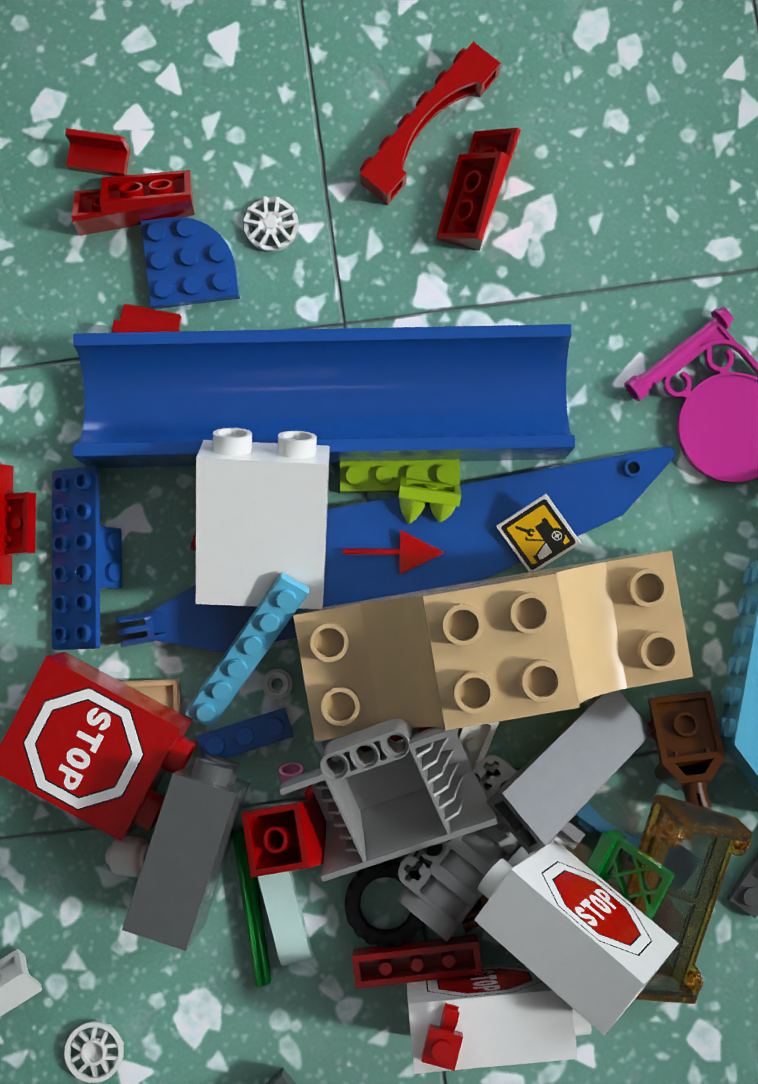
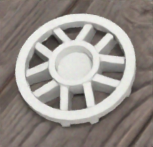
M264 196L263 199L253 203L247 208L243 219L244 231L250 243L256 248L267 252H276L288 247L296 238L299 229L298 216L294 208L277 196ZM268 203H275L274 212H268ZM264 204V212L256 209ZM280 205L286 207L287 210L279 212ZM251 214L260 217V220H251ZM292 214L293 220L282 221L283 218ZM248 225L257 227L252 234L249 231ZM294 226L292 234L289 236L284 228ZM260 233H263L264 237L260 243L257 242L255 238ZM280 233L287 239L281 244L276 237ZM270 237L275 242V246L265 245Z
M100 1021L84 1023L71 1033L66 1042L64 1055L67 1067L76 1078L84 1082L98 1083L105 1081L121 1065L124 1057V1042L111 1024ZM93 1027L91 1037L83 1031ZM98 1028L105 1030L102 1039L96 1037ZM109 1033L114 1037V1042H106ZM77 1034L86 1042L84 1045L74 1040ZM71 1046L80 1052L72 1058L70 1056ZM118 1047V1054L108 1053V1048ZM82 1058L85 1064L77 1069L73 1062ZM107 1060H117L112 1069H110ZM99 1064L102 1065L105 1074L100 1076L97 1070V1065ZM90 1065L93 1076H88L81 1072Z

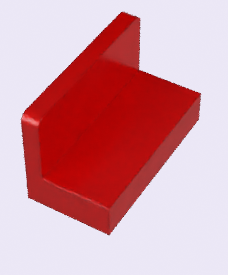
M66 128L65 136L70 142L66 163L69 170L108 176L127 175L131 150L123 136Z
M124 304L120 321L114 320L112 333L179 332L182 317L176 313Z

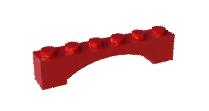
M474 41L467 49L462 48L457 53L452 67L448 71L444 69L438 75L434 88L429 93L425 91L420 96L415 110L411 114L406 113L397 125V131L392 136L387 135L380 143L378 153L373 158L368 157L361 165V185L387 206L406 184V172L403 170L404 164L414 141L424 127L439 112L454 102L474 94L481 97L498 77L501 63Z

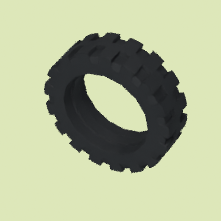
M388 860L361 869L349 883L345 896V911L348 924L359 938L361 937L370 945H380L381 948H388L390 945L400 946L403 942L411 940L415 933L423 926L424 922L412 912H410L406 921L392 929H379L369 924L362 914L360 899L365 887L373 880L383 877L394 878L401 882L398 875L401 863ZM414 871L410 873L412 879L419 880Z

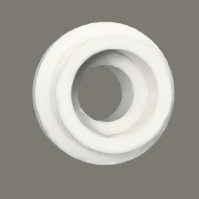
M282 669L270 670L262 680L263 691L272 699L285 698L293 687L290 674ZM275 678H280L283 681V687L280 690H276L272 686Z

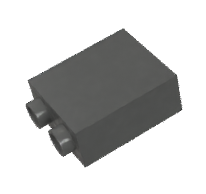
M205 753L204 758L196 757L194 764L172 774L122 927L123 931L186 951L205 926L231 845L233 833L235 832L250 782L236 778L240 768L239 763Z

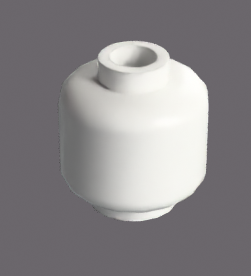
M127 836L122 841L115 838L105 854V860L111 872L116 876L139 877L149 848V842L146 838L140 836Z

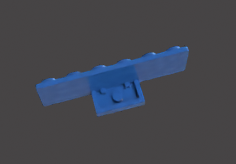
M91 465L55 470L52 472V649H99L100 588H122V528L100 526L99 466Z

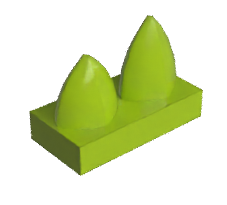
M401 477L398 498H400V508L408 524H411L421 514L426 502H430V508L438 522H443L451 516L456 506L460 505L461 486Z

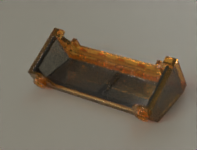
M655 794L638 849L675 874L652 921L679 944L635 999L687 1004L696 1003L699 991L703 987V977L695 963L731 855H744L751 844L753 832L737 817L666 795ZM653 870L644 871L648 889H657L663 877ZM637 873L629 875L626 885L628 894L642 892ZM643 896L630 898L631 904L645 914L646 906Z

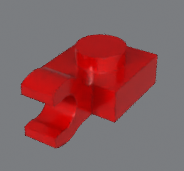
M445 1003L440 1026L429 1024L421 1054V1062L455 1071L463 1040V1033L455 1031L460 1014L458 1012L459 1006Z

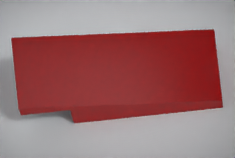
M519 128L474 131L468 154H459L437 232V240L480 251L518 144L521 132Z
M190 170L102 177L101 189L75 191L71 217L79 236L141 225V221L195 215Z

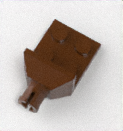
M711 691L649 698L648 707L660 761L654 770L655 777L675 791L682 790L687 813H695V809H698L699 812L710 810L712 807L708 798L707 786L725 758Z

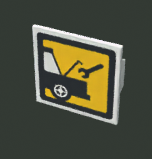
M547 494L542 495L496 525L528 572L540 570L581 544V541Z

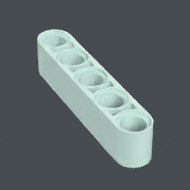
M292 871L257 876L282 967L313 958L312 947Z

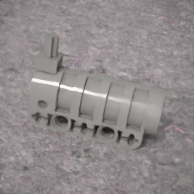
M491 755L484 757L473 770L488 800L518 772L501 758ZM496 772L500 774L498 777H495L493 775ZM488 773L492 774L489 779L486 776ZM486 785H487V786H490V788L488 789V791H486V789H485V786H486ZM498 816V824L451 839L449 842L439 843L442 845V851L439 855L429 856L428 851L430 847L409 853L399 866V879L406 888L397 901L445 941L450 939L483 895L477 888L485 875L500 859L503 858L508 862L521 845ZM568 822L556 836L572 849H575L585 834ZM421 858H424L428 865H430L429 868L425 864L419 863ZM411 872L419 873L421 878L418 881L414 878L412 879L410 876Z

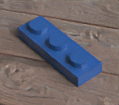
M285 707L197 735L203 758L205 753L229 758L294 737Z

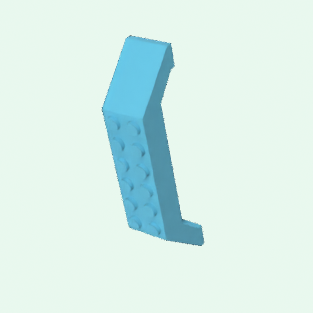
M758 559L750 563V567H746L743 576V584L746 585L745 596L740 598L738 604V614L741 615L739 626L735 627L732 642L736 647L734 657L731 656L728 661L727 673L730 674L729 686H726L723 690L722 704L725 705L723 717L718 719V726L723 748L758 794Z

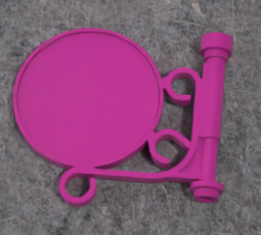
M721 307L711 312L713 319L696 333L688 336L646 372L638 376H632L624 383V386L632 398L640 402L649 394L652 385L654 386L664 379L663 390L672 398L684 399L678 412L676 430L679 446L687 461L699 473L712 480L723 483H741L758 477V378L745 373L728 372L734 362V354L731 349L724 352L727 359L726 365L724 367L716 366L712 361V347L726 346L732 348L740 354L757 376L758 363L727 331L734 319L726 308ZM704 351L705 365L711 372L717 373V375L707 378L690 390L692 386L691 378L683 371L679 374V377L684 381V390L682 392L672 390L670 379Z

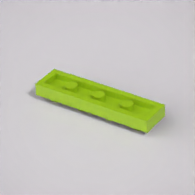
M460 459L340 462V493L399 492L401 477L460 485Z

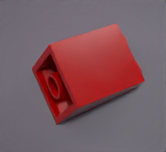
M317 799L241 813L251 877L305 869L323 864L326 820Z

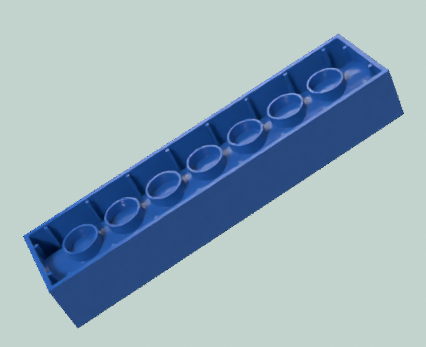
M571 324L73 334V346L78 353L82 368L85 408L83 430L79 442L73 444V457L86 466L96 465L100 468L196 466V457L203 440H213V431L222 428H240L251 431L252 442L278 443V434L286 431L313 433L317 436L316 445L330 446L329 464H340V462L566 459L575 448V435L571 434L569 428L566 399V370L568 348L571 339Z

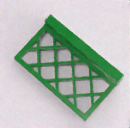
M617 829L603 833L586 866L605 882L610 878L616 877L621 895L629 902L630 898L643 896L646 906L644 915L652 920L675 874L626 841L627 836ZM623 850L632 855L635 869L622 872L619 857ZM653 870L663 877L657 889H648L644 871ZM637 873L642 892L628 894L624 875Z

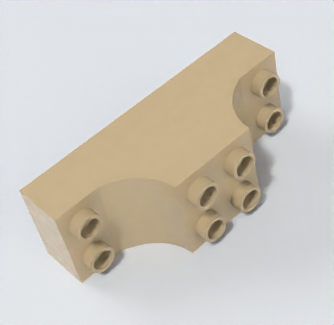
M649 551L327 606L322 609L298 611L293 615L315 742L340 738L395 718L406 720L411 727H437L447 731L580 708L579 704L609 692L693 677L672 551Z

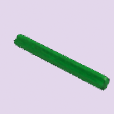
M239 830L233 833V842L254 985L262 987L269 985L271 982L269 959L257 878L251 877L244 830Z

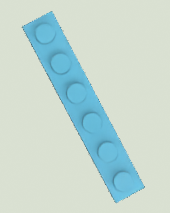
M281 572L190 702L185 715L213 728L309 594L308 586Z

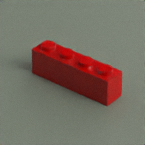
M476 934L450 937L448 941L438 938L405 942L396 947L395 945H390L388 948H381L380 945L354 948L352 952L356 989L482 974L479 942Z

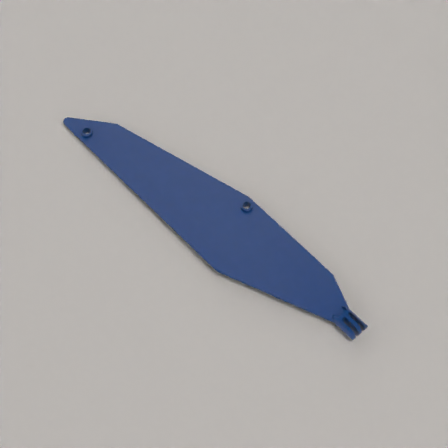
M662 447L460 485V505L456 506L451 516L443 522H438L431 511L430 502H426L418 518L411 524H408L401 512L400 498L398 496L327 509L323 607L486 579L521 562L496 525L542 495L547 494L576 536H579L622 516L674 459L675 451L671 447ZM629 463H633L636 466L634 474L628 470ZM400 530L445 552L399 575L400 555H345L342 553V550L345 548L400 549ZM196 585L153 611L117 617V624L145 619V625L119 629V636L147 631L148 634L147 637L120 641V645L122 648L161 641L215 652L227 651L257 607L196 604ZM298 608V609L296 610V612H298V611H304V610H310V609H301V608ZM293 616L274 642L297 638Z

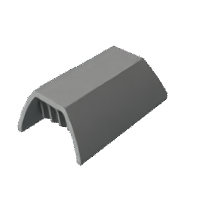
M400 718L391 719L332 740L324 749L320 768L294 776L280 786L279 791L281 795L311 785L326 820L325 854L320 876L323 882L498 824L497 816L486 803L488 799L457 735L459 729L445 731L442 728L433 727L413 734L409 722ZM399 735L403 739L393 741L390 739V736ZM369 746L373 750L364 752L360 747ZM336 756L341 758L342 760L339 762H334L330 759V757Z

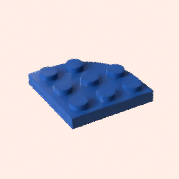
M168 217L141 221L150 306L152 309L240 299L237 270L232 252L226 241L212 227L187 217Z

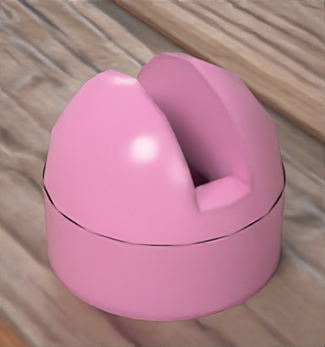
M295 762L286 763L279 768L282 784L290 778L304 773L303 766Z

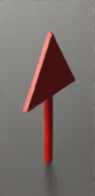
M400 530V549L345 548L342 550V553L345 555H400L399 575L445 553Z

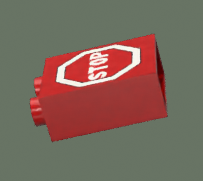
M67 652L49 655L45 657L0 744V776L122 841L137 826L150 832L156 824L165 796L155 791L165 772L168 771L173 774L185 768L195 750L197 743L184 737L192 720Z

